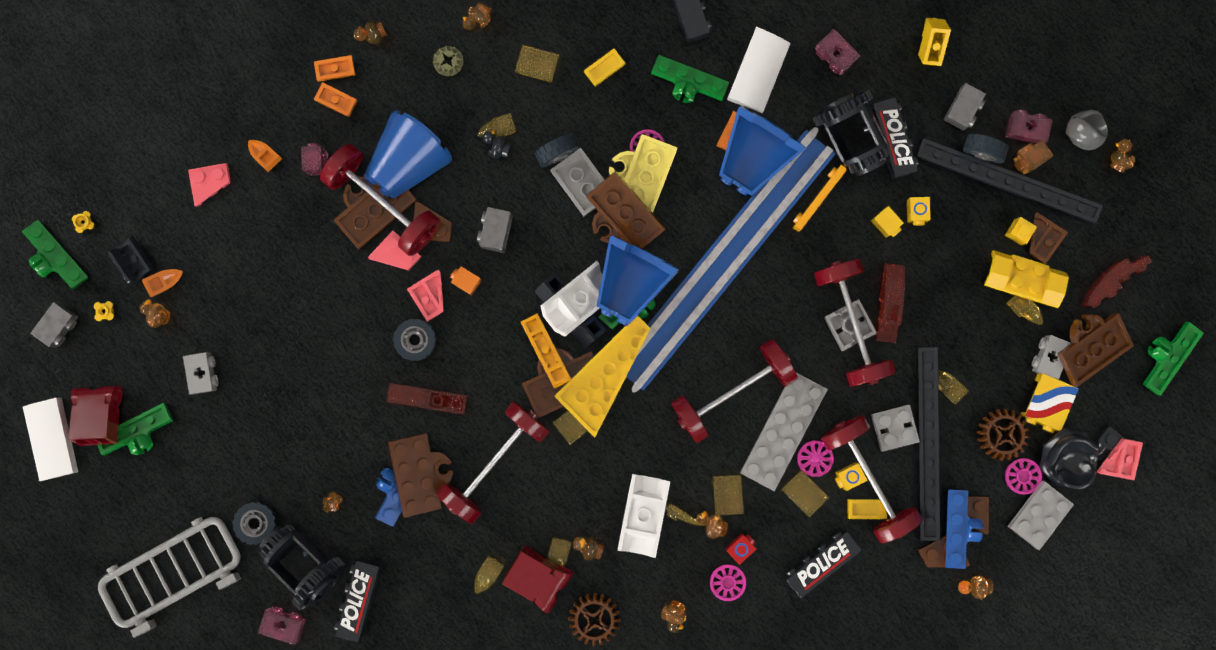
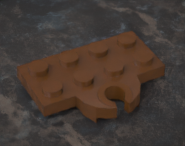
M616 171L586 195V198L598 210L592 222L594 234L598 233L601 226H607L610 230L608 234L601 236L600 240L609 243V238L613 235L643 249L666 229Z
M365 176L359 177L401 214L417 201L409 190L395 199L390 196L386 197L380 192L379 189L381 187L379 185L369 184L364 179ZM347 184L343 193V199L348 208L336 217L334 222L357 249L360 250L393 222L396 217L363 188L360 193L354 194L352 187Z
M1113 313L1105 320L1098 315L1083 314L1081 317L1086 322L1084 329L1082 328L1081 320L1075 319L1070 328L1071 344L1057 353L1072 386L1078 387L1134 346L1119 313Z
M556 348L571 379L594 358L592 352L573 359L567 351ZM539 360L537 366L539 376L522 383L538 418L563 407L554 396L567 384L565 383L554 389Z
M427 433L388 441L403 517L442 509L436 492L445 482H450L453 470L448 469L445 473L441 474L438 468L443 463L451 464L450 459L443 453L430 451Z

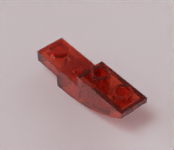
M1143 256L1132 263L1126 258L1112 265L1090 287L1083 299L1082 306L1094 308L1102 303L1101 299L1105 297L1110 299L1118 294L1117 290L1123 288L1120 283L1130 279V274L1135 271L1138 274L1147 269L1146 265L1152 262L1149 256Z
M885 263L879 298L881 305L875 337L877 341L896 343L898 325L901 326L904 304V265Z
M389 383L386 402L464 415L467 395Z

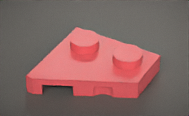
M227 163L188 170L194 206L196 207L202 205V202L214 196L221 188H225L231 183Z
M392 231L368 258L409 271L421 256L418 253L408 256L398 248L400 236Z
M439 270L407 288L427 322L444 312L441 272Z
M1121 438L1098 468L1097 473L1135 480L1143 443Z

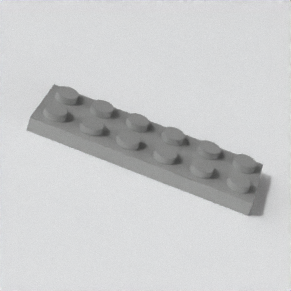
M796 373L798 380L784 387L740 471L741 474L775 491L828 390Z

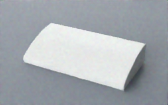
M756 27L727 100L762 114L790 43L766 30Z
M53 398L23 406L39 481L77 473L78 468L72 442L68 440L69 428L62 398Z

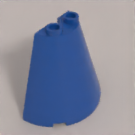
M740 106L737 110L719 176L722 177L721 181L730 186L733 183L738 186L737 191L743 195L749 194L752 196L803 152L806 147L800 141H795L792 135L755 112L751 113L748 108Z
M396 110L389 117L364 173V179L371 185H379L381 187L379 189L380 192L386 197L390 196L395 199L448 165L452 161V157L446 147L444 149L441 147V140L430 129L409 114L404 113L400 115V111Z
M611 235L597 307L602 309L601 313L609 317L615 315L618 317L617 321L628 326L673 279L679 269L672 267L673 265Z

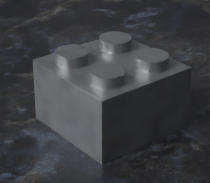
M487 207V211H483L481 218L483 229L479 230L477 241L482 249L505 253L513 218L511 212Z

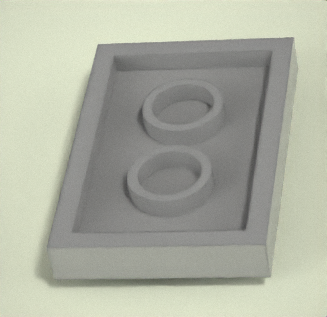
M579 148L553 167L550 172L584 217L595 209L593 204L586 198V195L604 179L584 151Z
M1041 481L1008 527L1034 548L1040 550L1074 504L1048 483Z

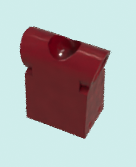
M103 386L94 390L90 388L72 389L71 399L73 406L71 409L68 440L80 446L118 444V406L123 396L122 387Z
M524 545L506 574L502 585L535 602L542 611L549 614L557 601V592L567 585L574 572L567 567L555 565L551 560Z

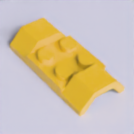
M995 250L992 251L991 269L984 286L1059 308L1067 289L1069 279L1067 273L1020 256H1011Z

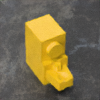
M926 18L922 34L923 38L918 53L923 64L942 65L951 32L946 20Z

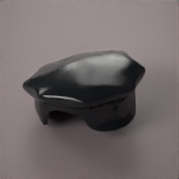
M1063 428L1044 443L1040 469L1055 487L1084 489L1090 486L1096 478L1100 448L1093 442L1087 431Z

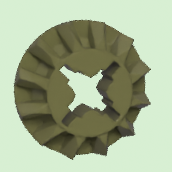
M446 45L439 48L434 54L433 65L439 74L453 76L462 69L463 56L455 47ZM443 55L448 58L453 57L451 60L453 67L448 63L443 64L445 62Z

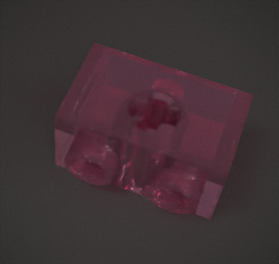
M835 29L822 39L815 48L817 50L816 54L830 64L829 67L834 73H839L840 75L846 72L860 57ZM837 50L839 55L835 57L833 53Z
M1017 110L1009 116L1005 137L1043 145L1048 142L1052 119H1048L1043 114H1035L1034 116L1029 115L1027 111Z
M309 143L307 147H301L302 170L310 176L320 175L328 161V152L317 143Z
M272 607L265 610L258 634L295 645L299 642L306 620L302 619L301 615L297 613L287 614L283 613L281 608ZM281 621H284V625L286 624V627L281 628V625H279V623Z

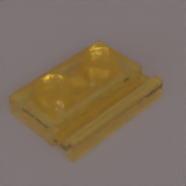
M522 45L515 73L552 82L559 54Z
M569 411L553 422L570 445L588 431Z
M802 470L781 489L808 517L829 498Z
M741 475L714 476L715 515L744 514Z

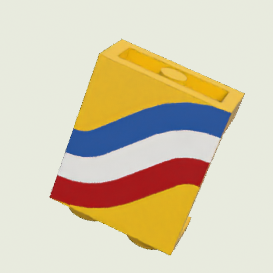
M1037 374L1035 379L1038 382L1026 412H1021L1020 415L1029 424L1036 425L1038 423L1043 425V430L1051 433L1060 431L1076 397L1078 388L1046 374Z

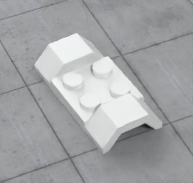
M598 261L541 305L543 317L555 332L563 336L568 335L599 309L597 301L602 273Z
M632 474L618 551L633 552L656 558L670 481Z

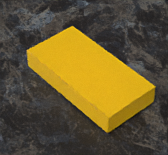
M612 49L585 69L584 73L596 87L622 68L625 62L617 51Z
M848 499V519H887V511L880 499Z

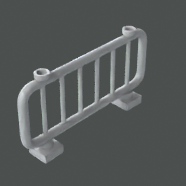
M202 517L197 518L191 522L192 527L120 567L116 564L107 569L108 574L103 576L98 583V591L117 626L128 628L135 625L136 628L130 632L133 637L140 636L157 626L154 619L146 621V618L219 577L221 580L216 582L219 590L241 579L238 572L232 574L230 572L238 566L241 555L225 523L217 517H209L205 520ZM212 524L218 527L233 556L232 561L224 566L204 531V528ZM199 531L219 566V569L207 576L187 540L188 537ZM181 541H184L203 577L191 585L188 584L170 547ZM167 550L185 585V588L173 595L153 559L154 556ZM147 560H150L169 596L157 604L154 603L136 566ZM133 569L151 604V607L139 614L119 577ZM115 578L135 615L128 620H123L120 617L106 590V584Z

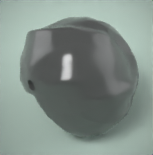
M1086 110L1071 116L1067 124L1066 134L1078 148L1094 150L1105 142L1108 136V129L1100 112Z

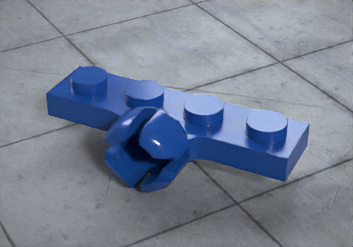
M385 468L381 475L386 480L378 477L376 486L379 490L386 493V497L375 518L393 527L402 510L394 471Z
M948 489L945 568L966 569L967 543L970 541L980 542L983 537L982 532L971 531V528L983 529V523L980 519L968 517V491Z

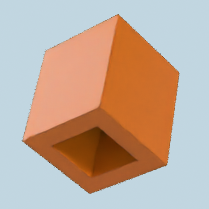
M462 266L459 269L456 268L450 277L452 278V284L470 295H473L482 280Z

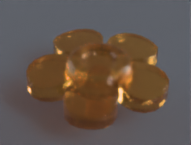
M331 492L329 498L324 497L322 500V504H324L323 510L326 513L331 510L336 512L339 509L338 504L343 501L342 496L337 495L336 492Z

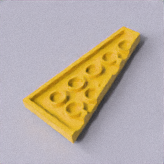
M639 316L631 324L625 326L554 396L594 437L597 435L651 329Z

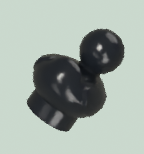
M494 130L486 131L482 135V140L486 144H492L488 154L495 159L500 157L507 158L512 144L508 143L503 135L495 136Z

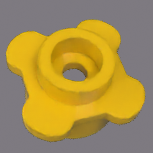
M87 211L72 217L73 224L76 227L75 230L78 233L94 227V223L90 219L91 214Z
M107 301L102 304L97 302L94 304V309L96 310L95 319L97 321L102 319L112 320L114 318L112 302Z

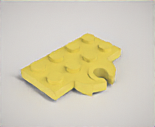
M642 134L635 152H620L612 160L624 163L625 169L618 173L619 176L653 213L677 147ZM609 167V173L611 175L615 170L614 168Z

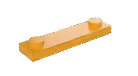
M840 165L838 168L834 167L828 174L830 179L806 211L803 214L799 213L793 220L796 223L793 226L796 231L802 230L846 172L844 166Z
M538 313L521 321L554 389L571 381V377Z

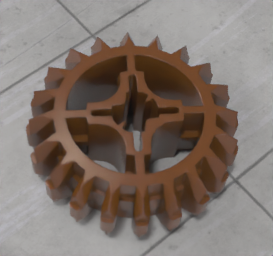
M996 409L995 414L989 412V418H982L985 424L979 423L978 425L983 428L982 431H977V434L982 435L977 441L984 442L980 448L986 449V455L992 453L991 458L996 459L998 457L1001 461L1005 457L1007 460H1011L1012 455L1016 458L1019 457L1017 450L1023 453L1024 449L1021 446H1028V443L1024 440L1030 438V435H1025V432L1030 429L1023 427L1027 423L1026 420L1020 421L1022 416L1020 414L1015 416V411L1013 410L1009 414L1008 409H1003L1002 413L1000 409ZM1000 419L1011 421L1003 427L995 424ZM1015 428L1017 430V439H1014L1013 437V431ZM990 429L994 432L992 443L989 436ZM1000 431H1005L1004 435L1006 438H1001L1002 434ZM1004 442L1012 446L1003 451L996 448Z
M594 592L593 598L590 599V595L587 593L586 601L583 597H579L581 604L573 603L577 610L570 609V613L575 616L568 617L569 621H574L569 627H576L572 634L580 633L578 640L581 641L585 637L584 644L586 645L589 639L592 640V646H595L596 640H599V644L603 645L602 638L609 642L610 637L608 634L611 636L616 635L612 629L619 630V625L614 622L621 621V618L615 617L620 614V611H613L617 606L616 603L609 605L611 598L609 597L604 601V594H601L600 599H597V593ZM590 604L601 605L595 611H591L588 608H585L587 605ZM606 609L611 617L609 626L601 618ZM580 612L584 614L588 621L584 629H582L578 620ZM599 614L598 620H600V623L594 621L590 625L591 618L589 616L595 617ZM595 627L604 630L599 634L588 633L592 628Z

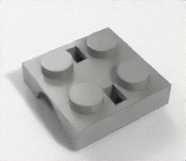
M860 300L852 302L863 340L875 335L877 332ZM847 306L824 317L841 351L858 343ZM863 316L865 320L860 322L858 318ZM842 327L843 332L837 334L835 330Z
M910 405L871 414L882 452L920 442ZM910 422L911 427L904 428V423ZM885 429L886 433L881 434L880 430Z

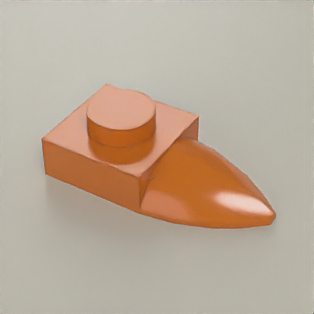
M257 140L248 141L250 154L267 172L282 160L267 144Z
M177 269L163 270L143 279L142 282L152 298L174 286L183 272Z

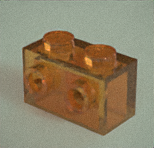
M1043 140L1034 145L1030 143L1016 152L1018 156L1013 160L1015 161L1016 169L1025 175L1054 155Z

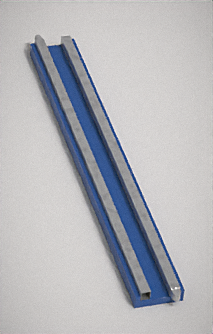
M817 127L811 131L805 130L798 139L806 147L804 151L753 194L649 322L648 326L651 329L626 376L634 383L632 392H637L639 389L645 390L836 154L829 146L826 147L815 138L818 132Z

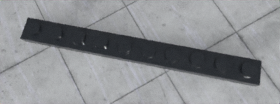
M924 138L921 140L916 154V158L1093 224L1097 223L1103 205Z
M928 347L918 348L920 516L923 519L920 524V540L941 541L939 348Z

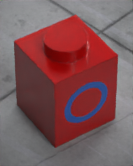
M741 533L725 550L740 565L756 550L753 546L756 542L749 535L744 536Z

